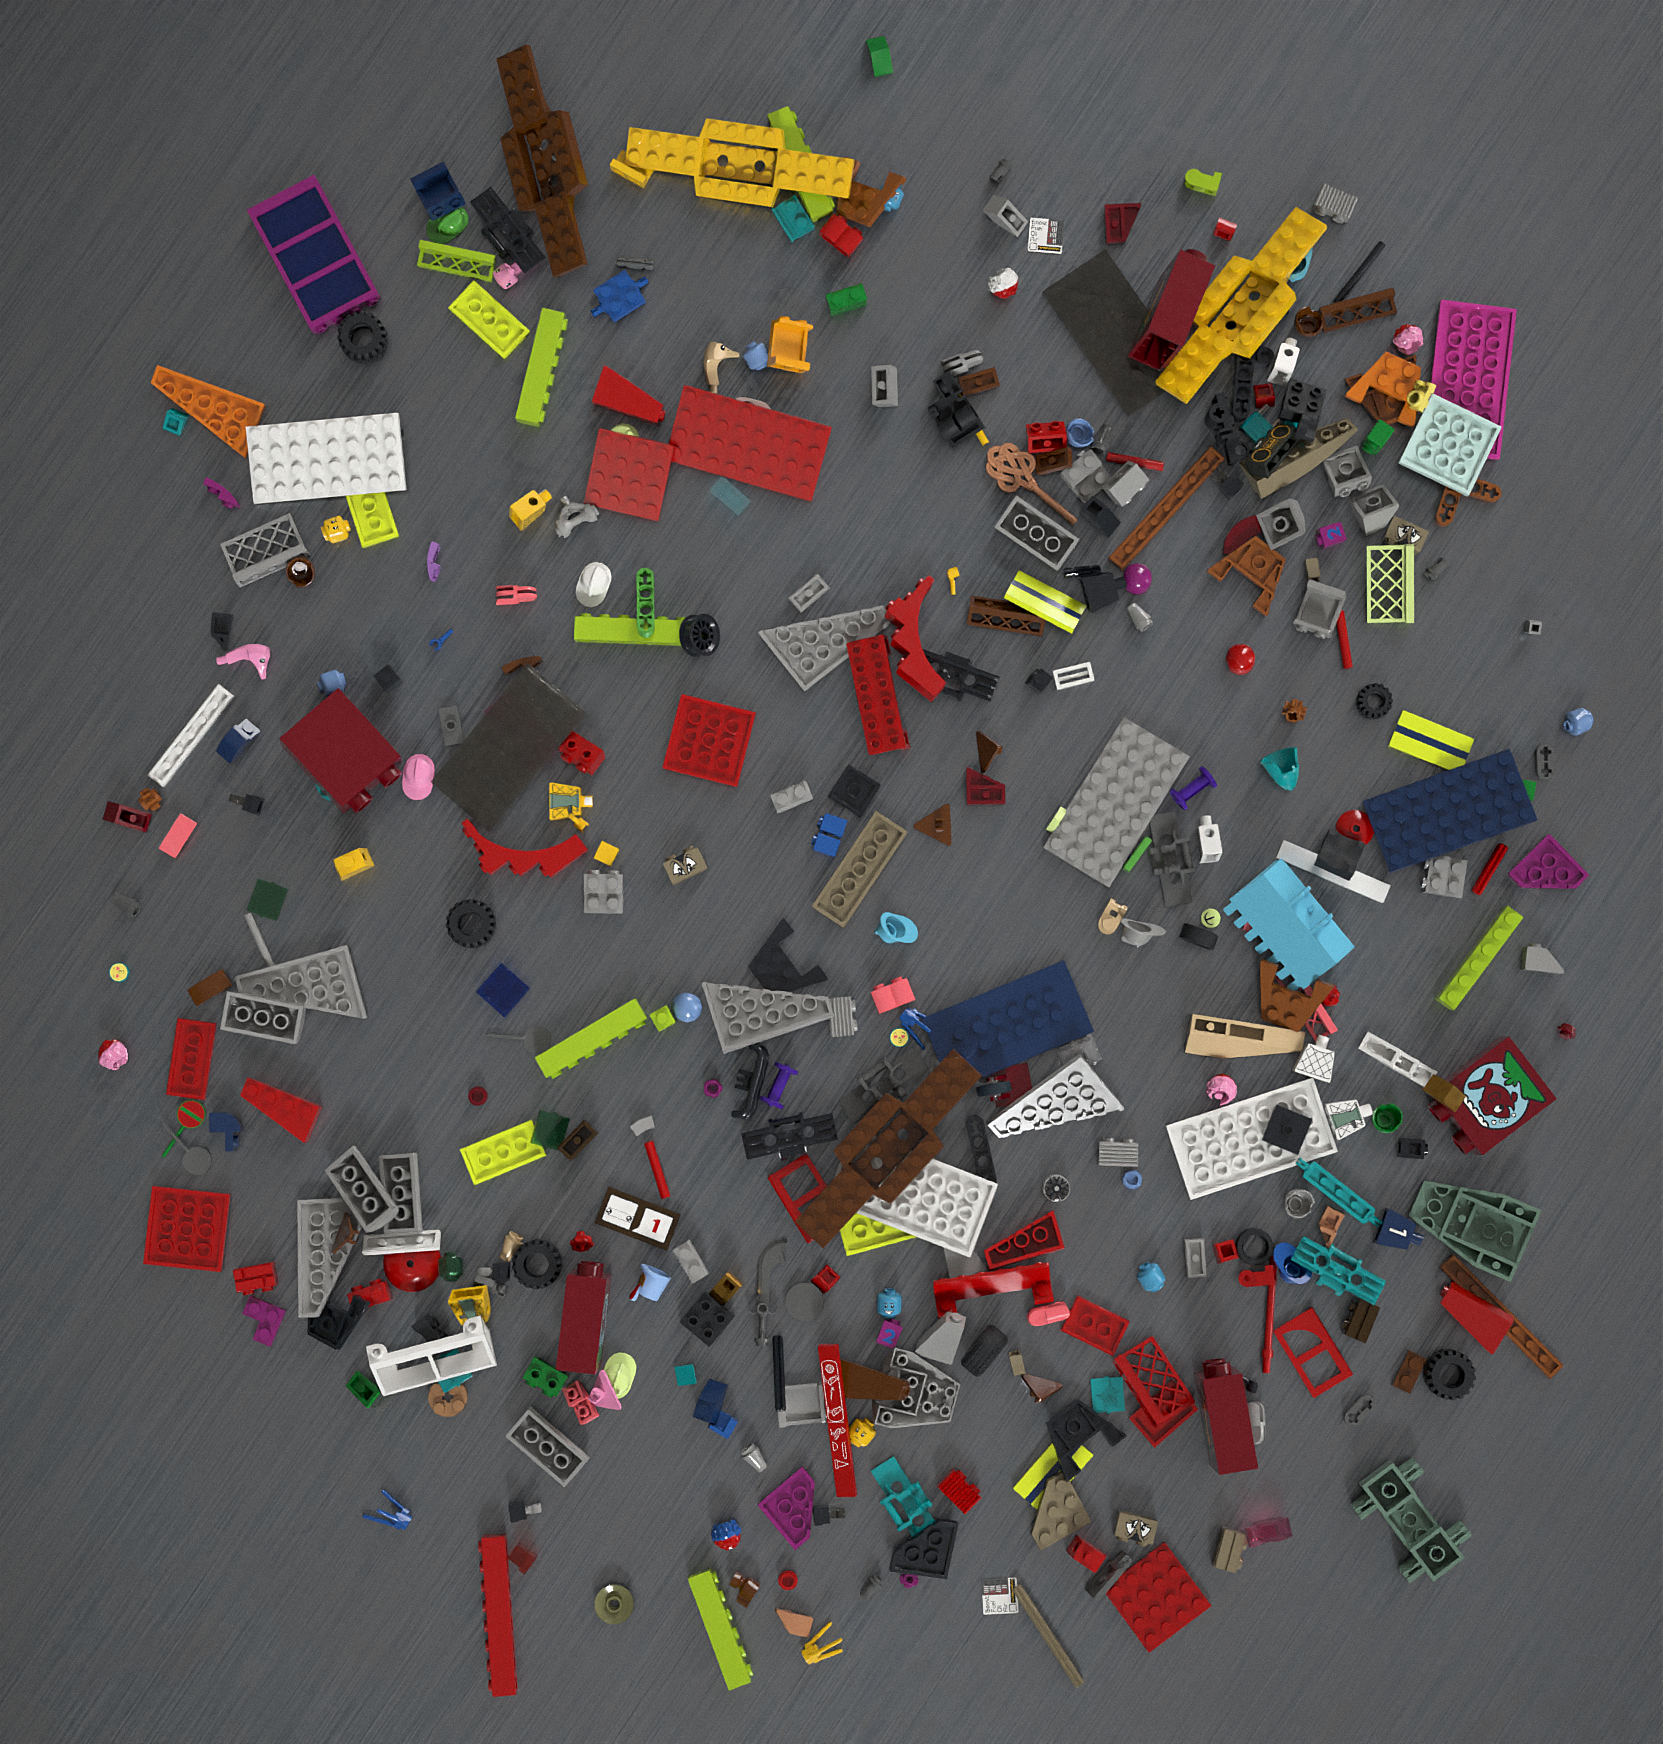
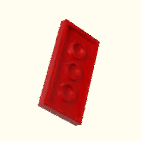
M177 1018L166 1095L206 1100L217 1023Z

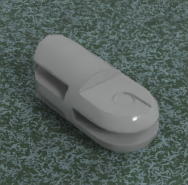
M973 350L965 354H957L940 362L944 366V372L946 373L950 370L954 377L967 372L970 368L978 366L983 362L984 358L979 350Z
M1258 1400L1247 1403L1254 1444H1260L1266 1439L1265 1405L1262 1401Z

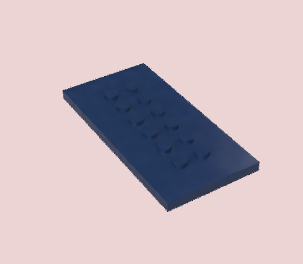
M1064 960L921 1019L923 1024L931 1030V1032H927V1035L939 1063L954 1049L982 1075L981 1078L1094 1032Z

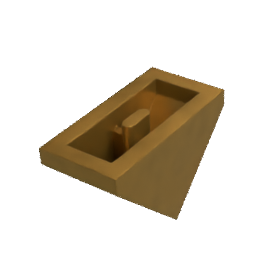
M1432 1074L1422 1089L1453 1112H1456L1466 1097L1453 1084L1435 1074Z
M728 1270L709 1294L724 1306L743 1283Z

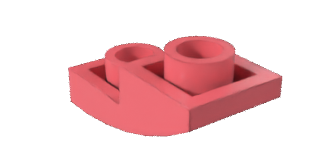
M180 813L159 849L176 858L197 823Z
M579 1380L562 1389L568 1406L574 1408L580 1425H585L599 1416L595 1405L588 1400L589 1394Z

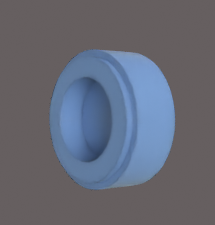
M1128 1170L1122 1176V1183L1128 1189H1136L1141 1185L1142 1177L1138 1171Z

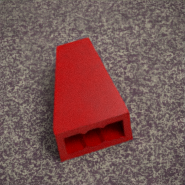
M603 366L592 399L594 406L655 426H659V423L664 421L666 411H664L663 404L608 366Z
M1451 1281L1449 1286L1445 1285L1440 1293V1296H1442L1440 1303L1493 1355L1513 1324L1514 1317Z

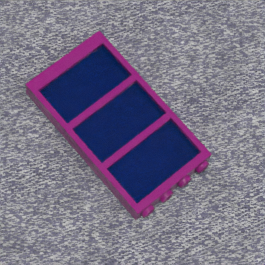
M315 175L247 209L313 334L326 331L328 326L341 323L346 316H353L354 312L360 313L362 308L366 306L371 307L381 299Z

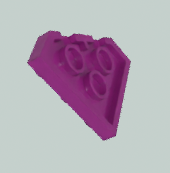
M1547 834L1507 873L1520 888L1576 889L1589 876L1550 834Z
M803 1466L757 1504L794 1550L810 1538L815 1481Z

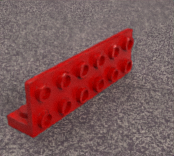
M882 634L847 642L846 645L868 754L875 755L898 749H911L907 730L902 727L888 658L891 655L888 636Z
M1038 1262L1029 1266L1020 1265L1011 1269H997L993 1272H978L974 1275H960L956 1278H941L933 1281L938 1320L947 1311L957 1313L956 1300L1032 1288L1035 1305L1054 1302L1049 1263Z

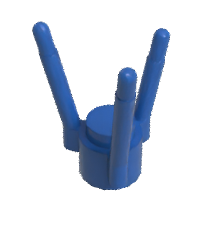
M907 1007L899 1017L903 1021L901 1025L906 1028L921 1049L925 1050V1046L910 1026L913 1027L917 1024L928 1033L931 1032L926 1025L919 1021V1017L924 1018L927 1016L918 1012L915 1008L912 1010L910 1007Z
M382 1490V1494L402 1512L397 1511L394 1516L386 1511L377 1509L378 1513L392 1519V1522L363 1514L362 1517L395 1527L398 1530L400 1528L405 1530L412 1518L408 1514L410 1510L404 1508L390 1494Z

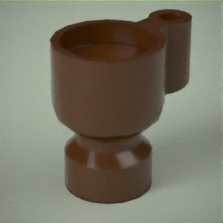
M736 1571L729 1583L731 1587L739 1589L736 1602L746 1608L761 1585L750 1577L743 1578V1575Z

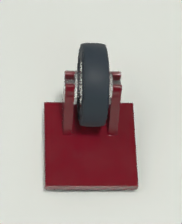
M1028 1063L1012 1065L990 1075V1078H986L987 1085L976 1087L978 1097L989 1096L990 1101H995L996 1108L1009 1106L1032 1089Z

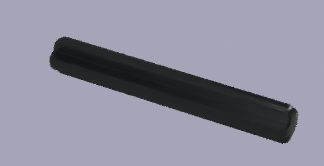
M778 1335L772 1338L775 1410L777 1412L786 1411L783 1337Z

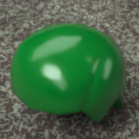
M1393 1103L1379 1105L1373 1111L1371 1122L1374 1128L1381 1133H1392L1402 1124L1403 1114L1400 1108Z

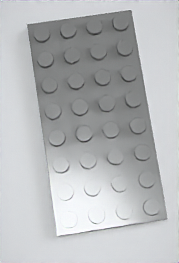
M1123 717L1068 806L1066 814L1052 832L1043 848L1110 888L1190 756Z

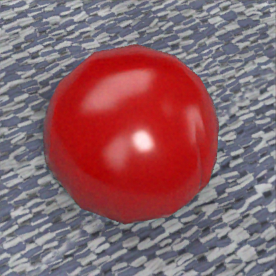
M1235 644L1229 648L1226 655L1229 670L1237 675L1249 673L1255 664V654L1252 648L1245 644Z

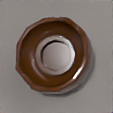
M1310 306L1300 308L1296 313L1294 327L1302 336L1314 337L1323 328V319L1319 311H1314Z
M302 556L292 558L285 569L288 581L298 588L307 587L312 583L315 576V568L312 562Z

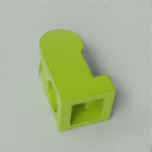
M1190 169L1185 174L1184 184L1189 189L1216 196L1222 173L1215 171L1214 175L1210 176L1201 173L1197 169Z

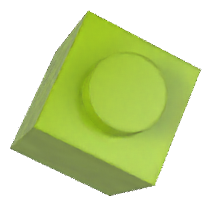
M667 1005L650 1014L659 1032L677 1023Z

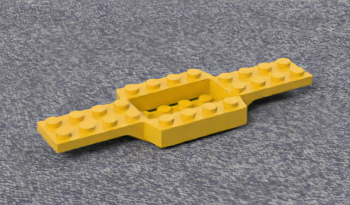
M706 118L699 137L629 127L625 165L694 176L696 196L773 207L780 189L849 198L855 160L786 150L783 129ZM709 139L775 148L778 150L775 152L755 148L713 143ZM721 155H725L728 158L726 166L718 164V158ZM759 160L765 163V169L762 172H758L755 169V163ZM707 175H709V176H716V177H723V178L744 180V181H750V182L771 184L773 187L760 186V185L747 184V183H740V182H733V181H726V180H719V179H712V178H705V177H706Z
M1295 207L1252 261L1234 255L1204 293L1192 323L1197 330L1155 381L1156 385L1187 404L1224 358L1231 353L1250 358L1296 301L1295 292L1286 283L1294 269L1327 230V225ZM1250 273V277L1247 279L1245 284L1235 294L1233 299L1223 309L1221 314L1212 323V325L1208 327V324L1212 321V319L1216 316V314L1220 311V309L1224 306V304L1228 301V299L1232 296V294L1236 291V289L1240 286V284ZM1253 292L1260 294L1259 299L1256 301L1249 299L1250 294ZM1230 321H1234L1237 324L1233 330L1226 328V324Z

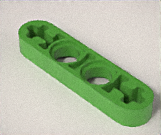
M641 568L636 575L637 631L641 637L648 638L655 631L654 574L649 568ZM643 575H647V585L643 583ZM643 591H649L651 595L647 598L641 597L640 593ZM646 607L649 608L651 612L645 615L642 614L640 610ZM644 621H648V630L646 631L644 630Z

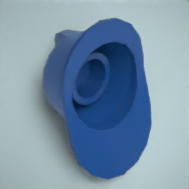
M1282 1242L1274 1248L1273 1258L1279 1268L1280 1277L1290 1284H1304L1308 1282L1312 1277V1271L1291 1260L1296 1248L1289 1243Z

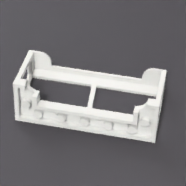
M476 1316L466 1320L463 1325L464 1333L388 1353L386 1347L382 1344L366 1346L369 1365L382 1395L394 1394L497 1366L490 1329L482 1317ZM472 1344L473 1350L438 1360H434L432 1354ZM425 1356H428L430 1361L398 1370L397 1364Z

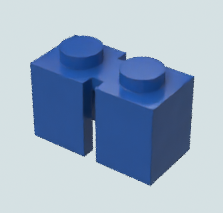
M825 813L824 817L820 816L817 825L820 828L818 835L814 834L811 845L814 846L813 851L835 858L841 840L826 836L823 832L842 838L847 820Z

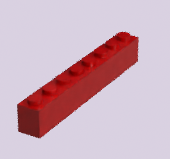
M507 1534L483 1535L481 1541H478L479 1553H482L483 1561H480V1573H484V1580H481V1591L485 1592V1600L482 1602L483 1612L487 1614V1620H484V1631L488 1632V1640H485L486 1652H489L490 1657L487 1660V1671H491V1679H488V1690L492 1691V1697L512 1696L517 1694L518 1686Z

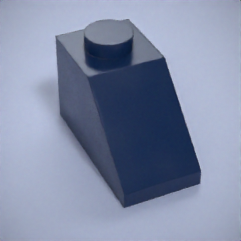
M709 1379L697 1400L693 1417L708 1423H717L728 1384Z

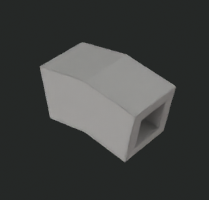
M1526 620L1524 633L1540 635L1542 622Z
M649 1116L639 1119L630 1127L638 1136L645 1130L655 1128L653 1117Z

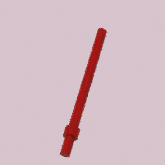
M1271 1255L1269 1265L1276 1266L1277 1274V1265L1274 1261L1273 1256ZM1268 1285L1264 1349L1261 1352V1357H1263L1262 1373H1270L1271 1358H1273V1350L1271 1349L1276 1285Z

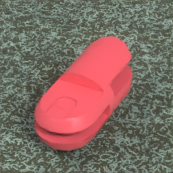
M495 586L496 591H498L496 592V605L519 604L520 602L534 601L537 598L535 594L537 590L531 586Z
M1059 1301L1033 1307L1027 1313V1320L1033 1326H1042L1065 1320L1069 1317L1070 1312L1066 1303Z

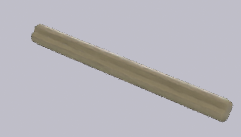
M1020 1584L1012 1589L1013 1593L1076 1688L1084 1683L1082 1677L1024 1588Z

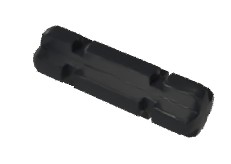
M1092 565V567L1079 566L1074 567V569L1068 567L1064 568L1063 575L1065 579L1072 578L1073 576L1079 578L1078 575L1101 572L1100 565Z

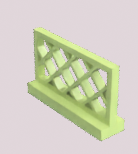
M1414 544L1367 546V623H1414ZM1394 549H1402V557L1395 562L1389 554ZM1371 550H1380L1384 556L1376 563L1371 558ZM1386 557L1394 564L1387 572L1379 566ZM1376 567L1384 573L1378 582L1371 577V572ZM1395 567L1402 571V577L1397 582L1388 575ZM1386 576L1394 583L1387 592L1379 585ZM1376 586L1385 593L1378 601L1371 596V591ZM1395 586L1402 591V596L1397 601L1388 594ZM1386 595L1394 602L1387 611L1379 604ZM1376 605L1385 612L1380 618H1371V610ZM1397 605L1402 610V618H1393L1389 612Z

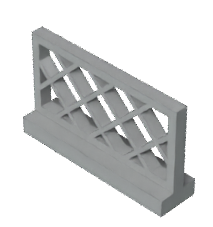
M291 513L220 544L233 574L234 581L239 587H243L285 568L294 557H310ZM289 520L291 523L289 531L281 530V524ZM267 529L274 530L271 540L262 537ZM278 532L286 535L283 544L274 541ZM290 536L296 538L299 542V545L294 547L286 546ZM249 537L257 538L253 548L244 545ZM260 540L269 543L265 552L257 549ZM273 544L281 547L276 555L269 554ZM231 545L239 546L236 555L228 553L227 547ZM243 548L251 550L248 560L239 557ZM255 552L264 555L258 563L252 562ZM237 560L245 562L244 569L236 572L235 565Z

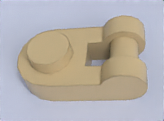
M1112 898L1109 900L1098 921V929L1103 934L1113 933L1128 909L1125 905L1121 906L1115 903L1116 900ZM1111 910L1118 912L1116 917L1109 914Z

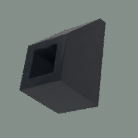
M1092 495L1079 513L1108 538L1121 523L1113 512L1094 495Z

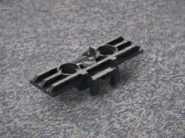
M491 186L470 201V204L487 225L481 230V233L487 236L500 253L499 257L501 259L510 255L525 274L546 258L528 235V233H533L532 228L524 221L517 209L509 210ZM495 210L502 213L498 220L491 218V213ZM495 228H498L507 238L509 244L505 247L492 232ZM524 242L522 249H515L518 243Z
M923 649L930 664L932 662L939 664L940 667L936 673L942 679L953 680L961 686L960 691L945 686L941 693L955 697L960 702L965 693L991 702L1000 676L971 666L972 660L946 651L943 656ZM968 675L975 677L974 684H965Z
M799 1112V1115L777 1120L768 1119L769 1127L741 1133L747 1160L779 1153L781 1161L787 1160L786 1157L797 1154L806 1156L808 1155L806 1147L838 1140L832 1113L804 1119L803 1113ZM801 1123V1128L780 1133H775L774 1130L777 1127ZM806 1127L814 1129V1135L810 1138L803 1135ZM769 1135L776 1138V1143L773 1146H768L765 1143V1138Z

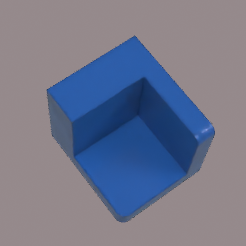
M721 1410L718 1422L709 1423L708 1428L728 1439L738 1420Z

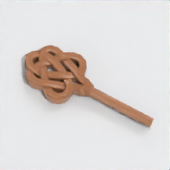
M1005 443L1002 446H994L989 449L986 472L990 477L997 480L998 487L1002 492L1013 493L1019 487L1030 492L1033 491L1070 524L1074 525L1077 522V519L1037 486L1035 478L1031 475L1036 464L1033 455L1028 452H1020L1017 446L1012 443ZM1015 460H1017V462H1018V464H1019V466H1020L1021 469H1018V466H1017V463L1015 462ZM1025 460L1029 462V467H1027ZM1003 462H1008L1010 467L1003 465Z

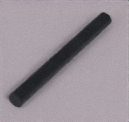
M1382 241L1378 242L1333 300L1334 303L1343 301L1385 247Z

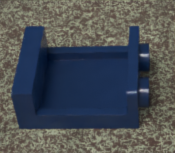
M444 161L410 178L432 221L466 204Z

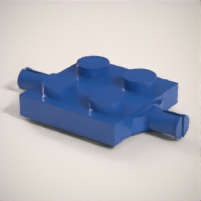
M623 270L593 290L600 305L590 310L595 318L604 311L615 323L646 303L639 288L649 283V281L644 276L635 282Z

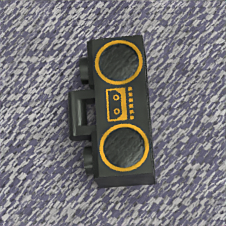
M1277 423L1268 431L1266 438H1259L1249 450L1250 454H1248L1245 460L1249 474L1268 479L1298 444L1299 438L1294 437L1296 427Z

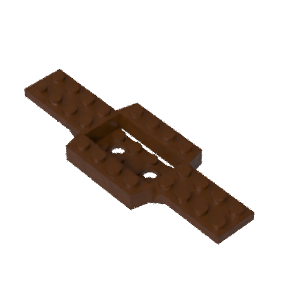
M525 44L496 58L514 126L500 140L518 209L523 212L536 211L552 275L558 278L588 265L573 210L575 196L588 186L570 114L562 110H550L544 99L531 46ZM525 136H527V142L529 143L530 150H531V153H532L531 158H532V160L534 161V165H535V169H536V177H537V179L539 180V184H540V188H541V196H542L543 199H544V200H542V201H541V198H540V194H539V190H538L536 178H535V175H534V171H533V167H532L530 155H529V152H528V148H527ZM544 139L548 141V146L545 150L541 148V142ZM553 154H555L557 162L552 159ZM555 175L558 182L555 186H552L550 180Z
M953 1049L905 1102L886 1093L833 1150L844 1168L795 1222L822 1248H825L873 1195L892 1204L945 1147L934 1129L982 1075ZM901 1108V1113L890 1123V1125L879 1135V1137L868 1147V1149L856 1160V1162L851 1163L853 1159L864 1149V1147L875 1137V1135ZM900 1129L908 1131L909 1136L906 1140L898 1138L897 1134ZM925 1135H927L919 1143V1145L907 1156V1158L896 1168V1170L885 1180V1182L879 1187L883 1180L894 1170V1168L905 1158V1156L917 1145V1143ZM875 1157L882 1160V1166L879 1169H875L871 1165V1161Z

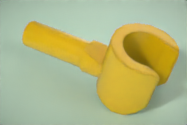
M953 567L947 570L951 595L956 594L954 578L959 576L957 567Z
M572 814L569 816L574 822V827L581 833L584 832L583 829L586 825L589 826V823L581 817L577 819Z

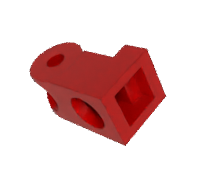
M1267 1265L1265 1266V1271L1260 1272L1244 1270L1239 1274V1283L1244 1287L1276 1285V1266Z

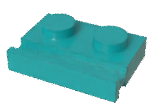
M795 195L771 209L791 243L815 229L814 224Z

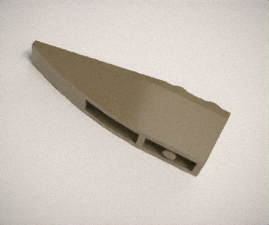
M1346 418L1318 428L1313 442L1299 438L1298 444L1268 479L1249 474L1245 460L1239 462V465L1252 489L1262 499L1297 480L1327 459L1357 431V427Z

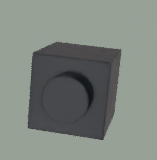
M389 664L373 676L387 693H390L403 683Z

